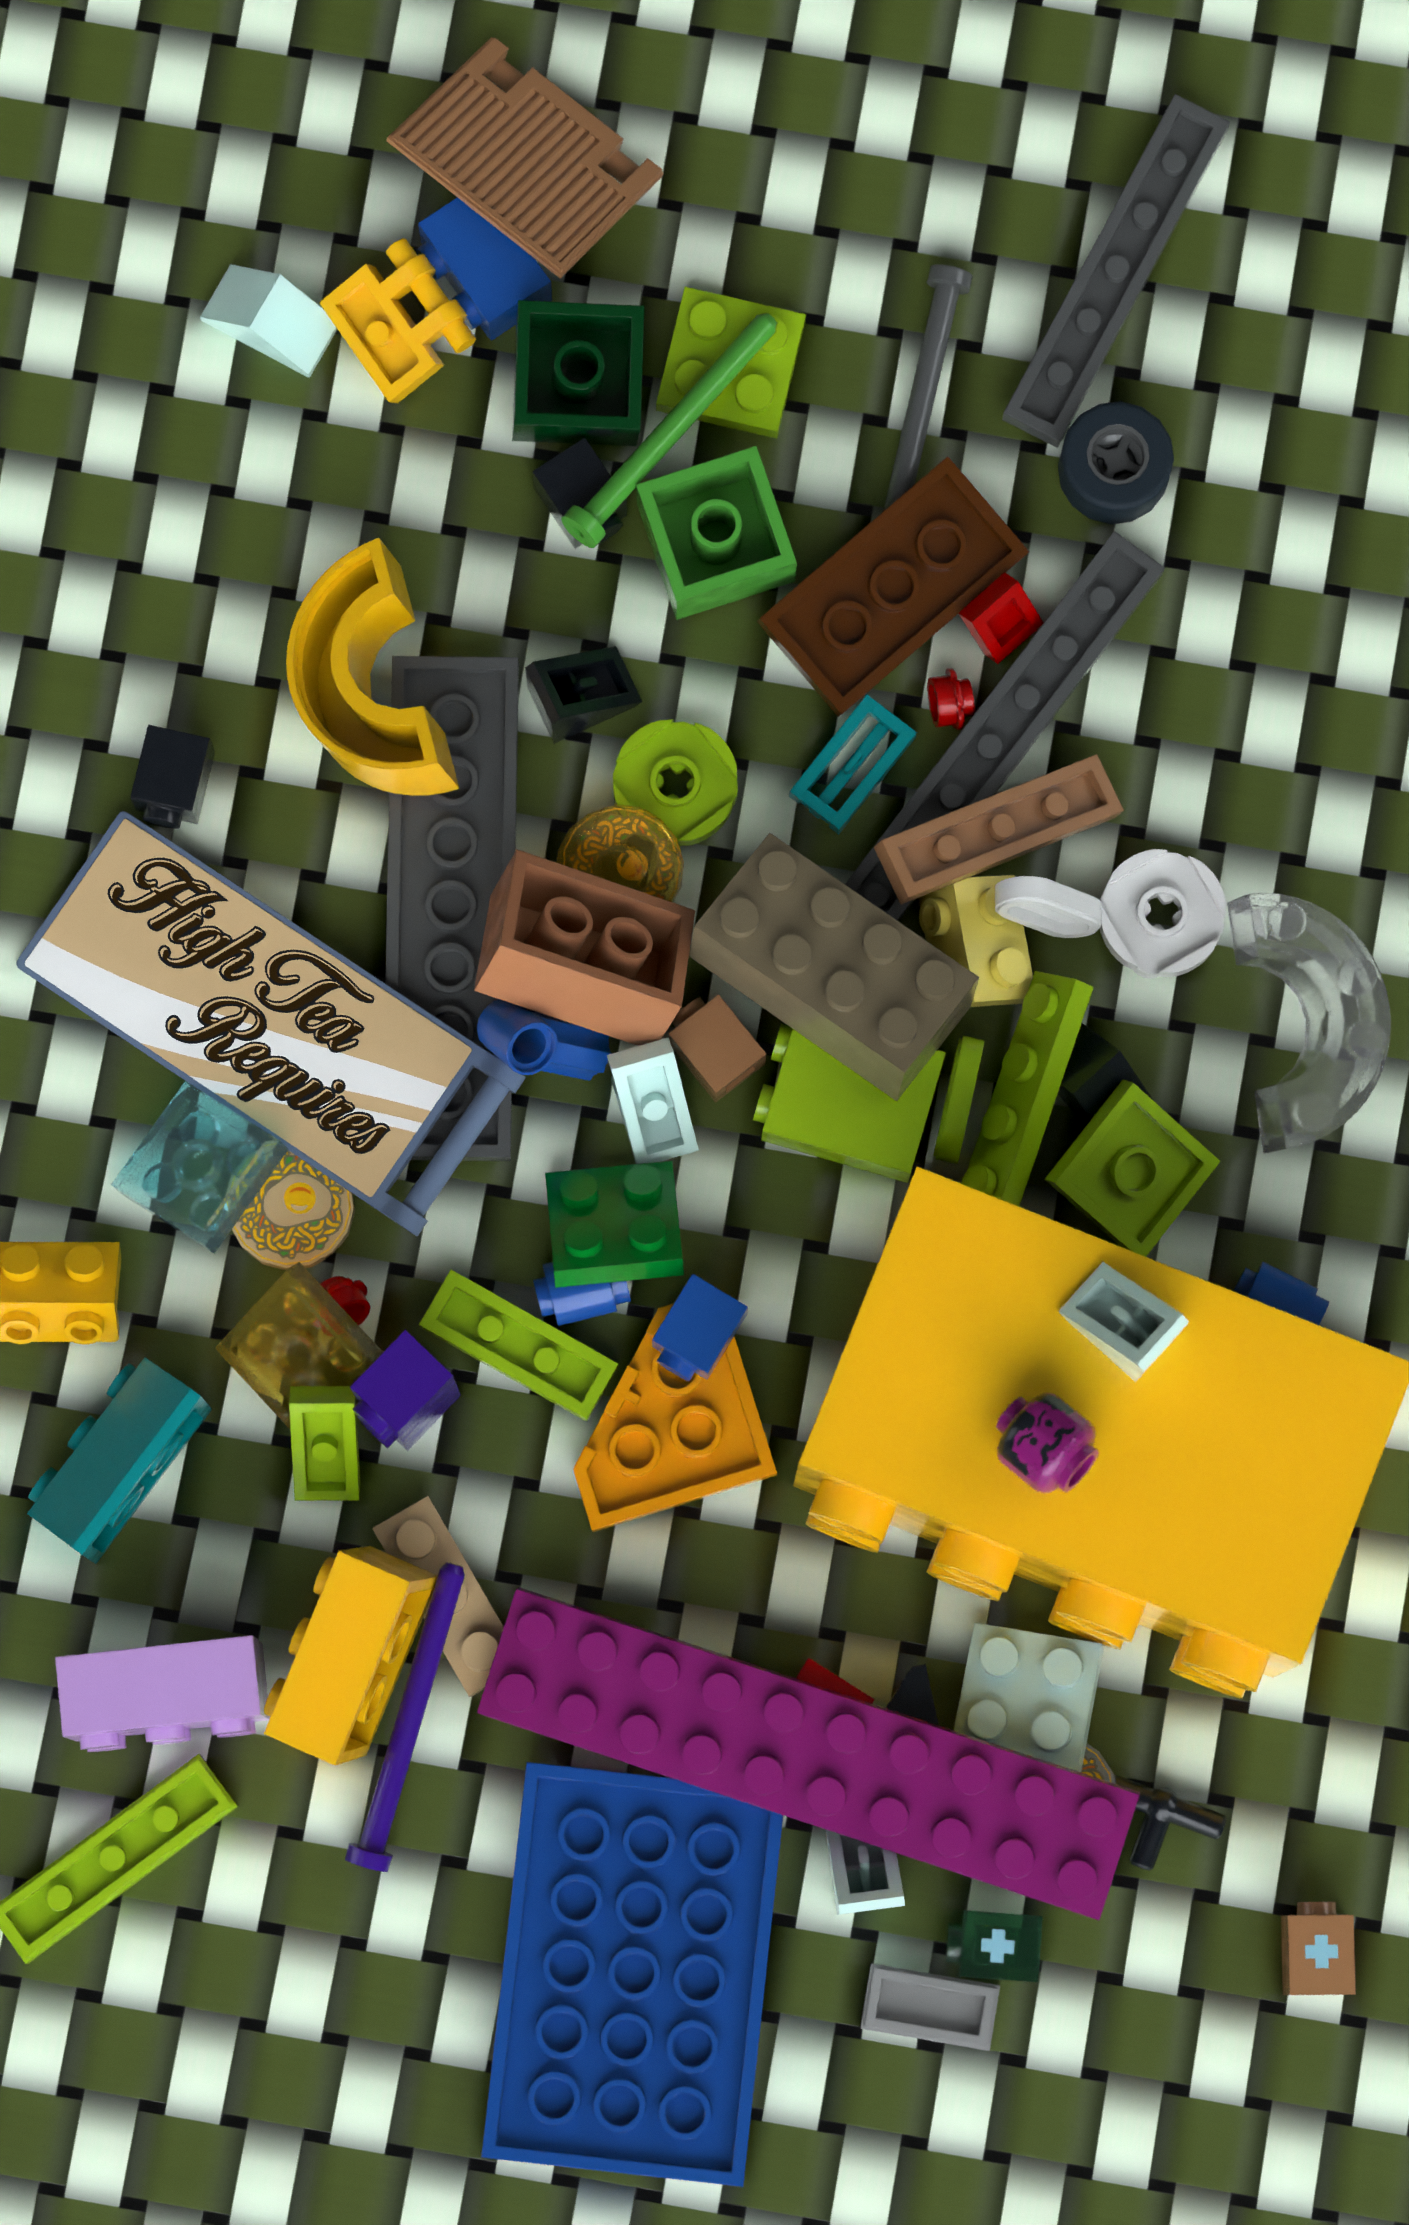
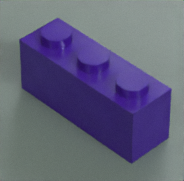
M406 1330L350 1387L358 1401L352 1410L357 1414L356 1416L360 1423L387 1449L397 1441L407 1451L461 1396L453 1375Z

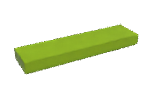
M196 1755L0 1901L1 1931L25 1964H29L239 1806L202 1755Z

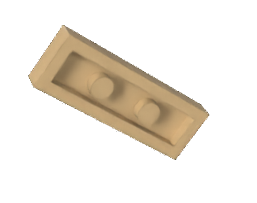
M427 1496L372 1529L386 1553L438 1575L440 1568L446 1562L463 1566L465 1577L443 1652L468 1696L471 1697L485 1688L504 1626L432 1501ZM427 1607L426 1612H425V1614H424V1617H423L424 1619L426 1618V1614H427V1611H428V1607Z

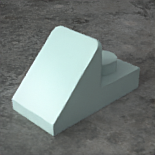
M669 1037L607 1055L612 1074V1085L636 1164L661 1162L699 1151Z

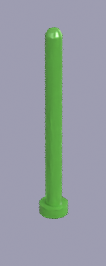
M763 313L757 315L584 508L573 505L561 518L562 524L577 541L589 548H595L605 537L606 533L602 527L605 521L636 488V484H639L773 336L776 331L777 322L770 314Z

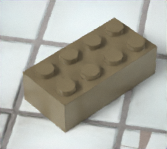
M771 833L766 836L694 925L689 957L896 1101H898L969 1010L979 980L977 975Z

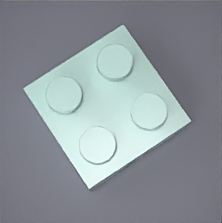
M974 1622L954 1731L1081 1772L1104 1651L1102 1644Z

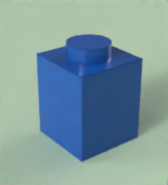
M692 1273L652 1339V1347L661 1352L657 1362L684 1380L690 1381L694 1373L708 1380L746 1318L748 1307Z

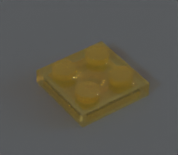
M300 1262L287 1269L215 1347L221 1356L289 1429L290 1386H351L383 1353Z

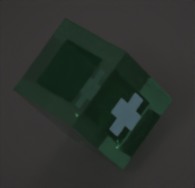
M961 1910L960 1923H948L945 1962L957 1963L956 1976L1038 1983L1043 1916Z

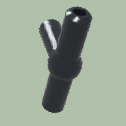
M1115 1775L1117 1785L1140 1792L1135 1810L1146 1813L1129 1859L1132 1865L1149 1871L1154 1869L1170 1823L1216 1840L1221 1837L1227 1821L1225 1815L1180 1799L1169 1788L1160 1787L1153 1789Z

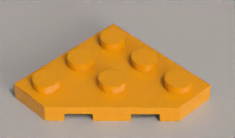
M673 1304L658 1308L646 1330L644 1338L622 1375L603 1411L602 1417L573 1468L592 1532L777 1475L735 1336L708 1380L694 1373L690 1381L684 1380L657 1362L661 1352L652 1347V1339Z

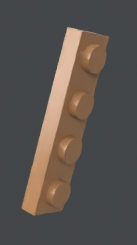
M1096 754L885 838L874 849L902 905L1112 820L1121 814L1124 809Z

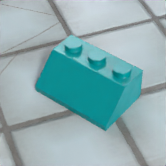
M144 1357L137 1368L129 1363L120 1371L106 1393L113 1399L98 1420L89 1415L80 1424L67 1444L74 1452L59 1472L50 1467L40 1477L28 1496L34 1502V1505L27 1514L94 1564H97L212 1410L202 1396L146 1357Z

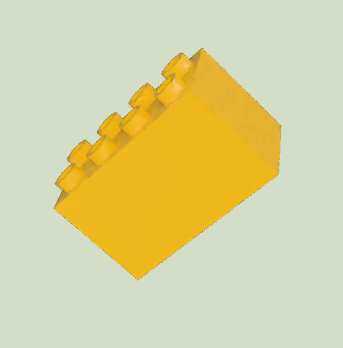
M917 1166L800 1458L793 1486L815 1495L805 1524L827 1536L852 1546L878 1553L889 1525L937 1544L926 1572L945 1583L972 1594L999 1601L1002 1592L1008 1591L1013 1575L1019 1576L1059 1592L1048 1618V1622L1084 1639L1121 1650L1124 1641L1132 1642L1138 1624L1180 1641L1171 1663L1170 1671L1220 1693L1243 1698L1246 1690L1251 1692L1257 1691L1263 1674L1274 1678L1301 1665L1409 1385V1361ZM1102 1262L1183 1314L1189 1321L1180 1334L1136 1382L1059 1313L1063 1305ZM1043 1393H1052L1060 1397L1095 1427L1096 1435L1093 1446L1099 1450V1454L1087 1474L1070 1491L1064 1492L1058 1488L1050 1493L1038 1492L998 1459V1444L1003 1433L996 1429V1425L1004 1411L1017 1398L1023 1397L1029 1402Z

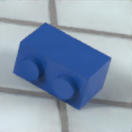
M458 197L418 223L422 245L416 251L418 255L424 254L436 270L433 278L438 280L445 276L456 291L457 295L451 298V300L456 299L467 314L464 322L471 330L480 325L490 341L516 325L518 300L552 301L551 281L535 258Z

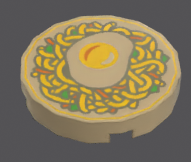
M280 1144L269 1145L246 1159L232 1178L226 1200L229 1226L241 1247L263 1265L286 1271L312 1268L326 1260V1257L332 1255L349 1236L355 1214L353 1193Z

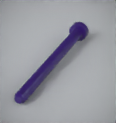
M446 1562L439 1570L360 1843H349L345 1860L355 1865L381 1872L389 1871L393 1855L384 1850L465 1577L463 1566Z

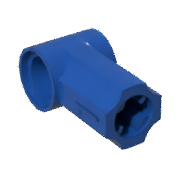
M500 999L490 1003L478 1019L477 1034L482 1044L510 1069L521 1075H533L544 1071L590 1081L597 1073H604L608 1063L607 1055L611 1054L608 1042L609 1036Z

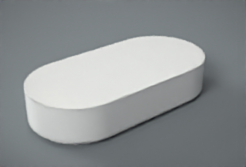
M1036 876L1012 877L1004 879L995 885V911L1005 919L1059 938L1085 937L1094 934L1101 928L1102 903L1094 896L1053 880Z

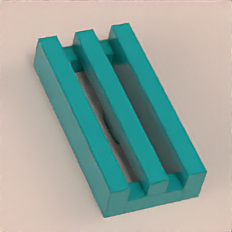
M866 695L789 791V797L798 804L802 803L806 806L812 815L817 819L821 818L829 824V828L839 835L914 741L917 732L869 695ZM869 716L878 721L877 725L822 794L817 797L811 793V788ZM891 731L897 735V738L838 812L830 807L831 803L886 734Z

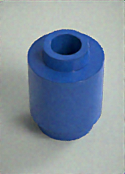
M553 1262L542 1264L545 1277L533 1280L542 1317L555 1314L558 1326L617 1312L616 1305L631 1301L627 1281L555 1288Z
M1265 1262L1261 1263L1257 1272L1245 1267L1233 1292L1317 1325H1320L1330 1302L1316 1295L1318 1288Z

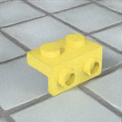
M1015 875L968 877L919 897V921L925 933L926 941L979 977L971 1007L1023 1004L1024 997L1029 990L1033 973L1024 925L1005 919L995 911V885L1004 879L1015 877Z

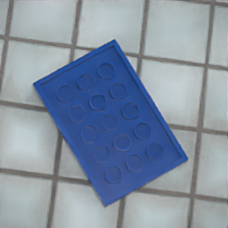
M527 1762L481 2158L743 2187L783 1815L673 1778Z

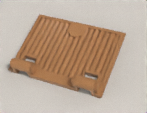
M491 37L387 137L386 141L561 279L662 178L664 172L649 158L640 166L620 151L624 140L621 136L533 67L525 75L519 72L505 60L509 48L495 37Z

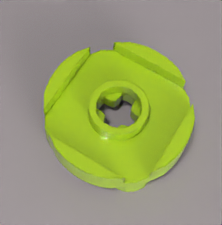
M673 719L652 722L632 734L620 749L613 772L614 802L618 808L640 810L660 821L674 839L677 848L700 843L720 830L730 817L733 806L736 803L738 785L735 758L726 742L707 726L695 722L694 725L687 722H673ZM670 768L675 774H680L686 770L691 775L692 779L686 784L689 792L686 796L679 798L677 795L671 794L666 797L660 792L659 789L664 785V779L661 775L664 770ZM617 809L624 818L634 814L646 818L653 830L660 834L661 839L663 837L669 839L667 849H675L673 840L657 821L639 811ZM637 834L641 838L653 842L647 836Z

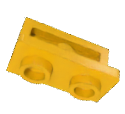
M0 1242V1342H11L14 1344H28L31 1342L93 1344L96 1342L118 1341L120 1327L117 1304L122 1259L120 1242Z

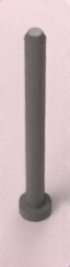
M937 264L932 265L929 270L927 284L935 290L883 511L913 487L916 482L959 294L969 293L973 277L971 273L958 267Z

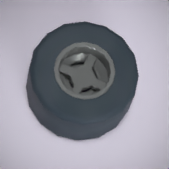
M1122 401L1098 404L1080 414L1066 432L1058 463L1061 489L1070 504L1089 519L1107 524L1132 522L1150 512L1165 493L1174 463L1171 438L1161 421L1141 406Z

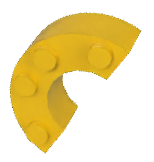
M376 538L355 548L336 561L323 573L304 598L294 619L287 645L286 669L289 691L301 719L310 732L342 768L360 781L383 791L410 796L434 795L457 790L460 788L445 732L424 706L397 709L377 704L371 697L370 673L378 651L395 632L415 622L401 565L382 540Z

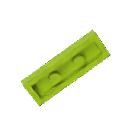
M452 1269L449 1271L419 1323V1327L586 1422L619 1367L617 1362Z

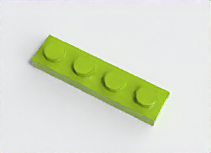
M1038 971L1034 972L1029 990L1023 1000L1022 1010L1011 1043L1003 1058L1002 1069L988 1110L983 1117L981 1131L968 1169L963 1176L961 1184L1020 1206L1094 988L1093 986L1074 978Z

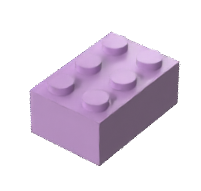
M253 1635L55 1657L62 1737L76 1742L80 1741V1750L100 1752L127 1748L125 1736L145 1734L146 1742H152V1745L191 1741L190 1729L211 1727L212 1735H217V1738L256 1734L255 1722L268 1721L270 1719V1716L264 1714L268 1693L263 1643Z

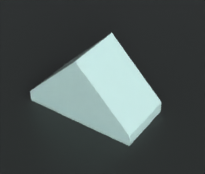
M230 264L200 316L201 321L308 378L311 377L338 330L323 308L281 274Z
M1104 1262L1059 1310V1313L1135 1382L1189 1322L1183 1314Z
M826 1830L837 1915L905 1906L897 1853Z

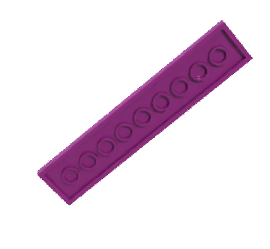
M521 1587L515 1590L477 1710L478 1714L1099 1921L1140 1795L1138 1791Z

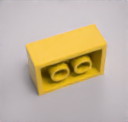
M372 1546L339 1550L336 1558L329 1556L323 1563L314 1584L313 1591L320 1595L312 1617L311 1619L304 1617L292 1636L289 1653L294 1655L295 1658L286 1680L279 1678L267 1697L264 1714L270 1716L264 1734L332 1765L367 1756L431 1600L438 1575Z

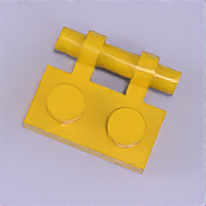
M406 238L394 242L386 250L385 253L397 270L385 280L374 265L365 264L319 302L388 402L397 404L444 366L431 347L440 337L444 336L456 353L465 351L476 341V337L464 322L467 314L456 299L449 301L433 278L436 270L424 254L417 255ZM411 291H413L429 314L417 325L399 301Z

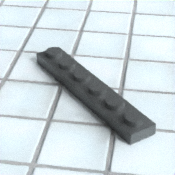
M1176 94L1174 95L1006 407L1002 420L1058 448L1226 135L1230 125L1229 121Z

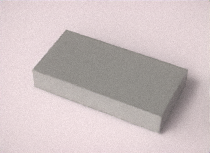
M870 1963L860 2029L990 2051L1000 1985Z

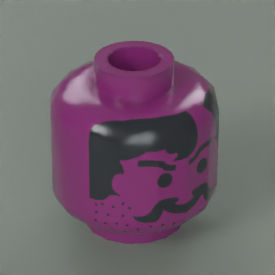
M1043 1393L1029 1402L1023 1397L1017 1398L1004 1411L996 1425V1429L1003 1433L998 1444V1459L1034 1490L1041 1493H1050L1058 1488L1064 1492L1070 1491L1087 1474L1099 1454V1450L1093 1446L1096 1435L1093 1424L1060 1397L1052 1393Z

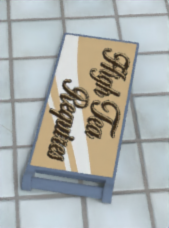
M125 811L117 815L16 962L17 967L21 971L416 1237H418L428 1222L424 1215L509 1091L515 1094L526 1078L524 1075L514 1072L499 1058L490 1054ZM474 1067L488 1076L487 1080L403 1202L398 1201L388 1194L389 1190Z

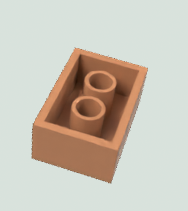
M516 849L490 895L474 991L637 1046L660 1040L682 1007L695 910Z

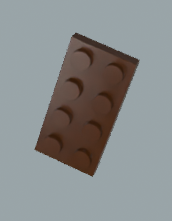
M947 456L756 622L839 717L952 620L1004 572L1006 573L1026 556L1029 550Z

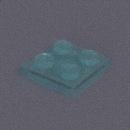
M185 1081L111 1185L131 1201L215 1254L284 1157L288 1148L274 1136Z

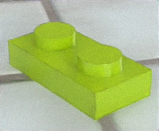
M290 1386L289 1413L295 1501H359L357 1414L352 1410L356 1406V1397L350 1388L351 1386Z

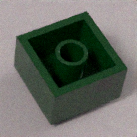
M518 300L512 441L576 444L585 438L589 444L637 446L641 430L644 306Z

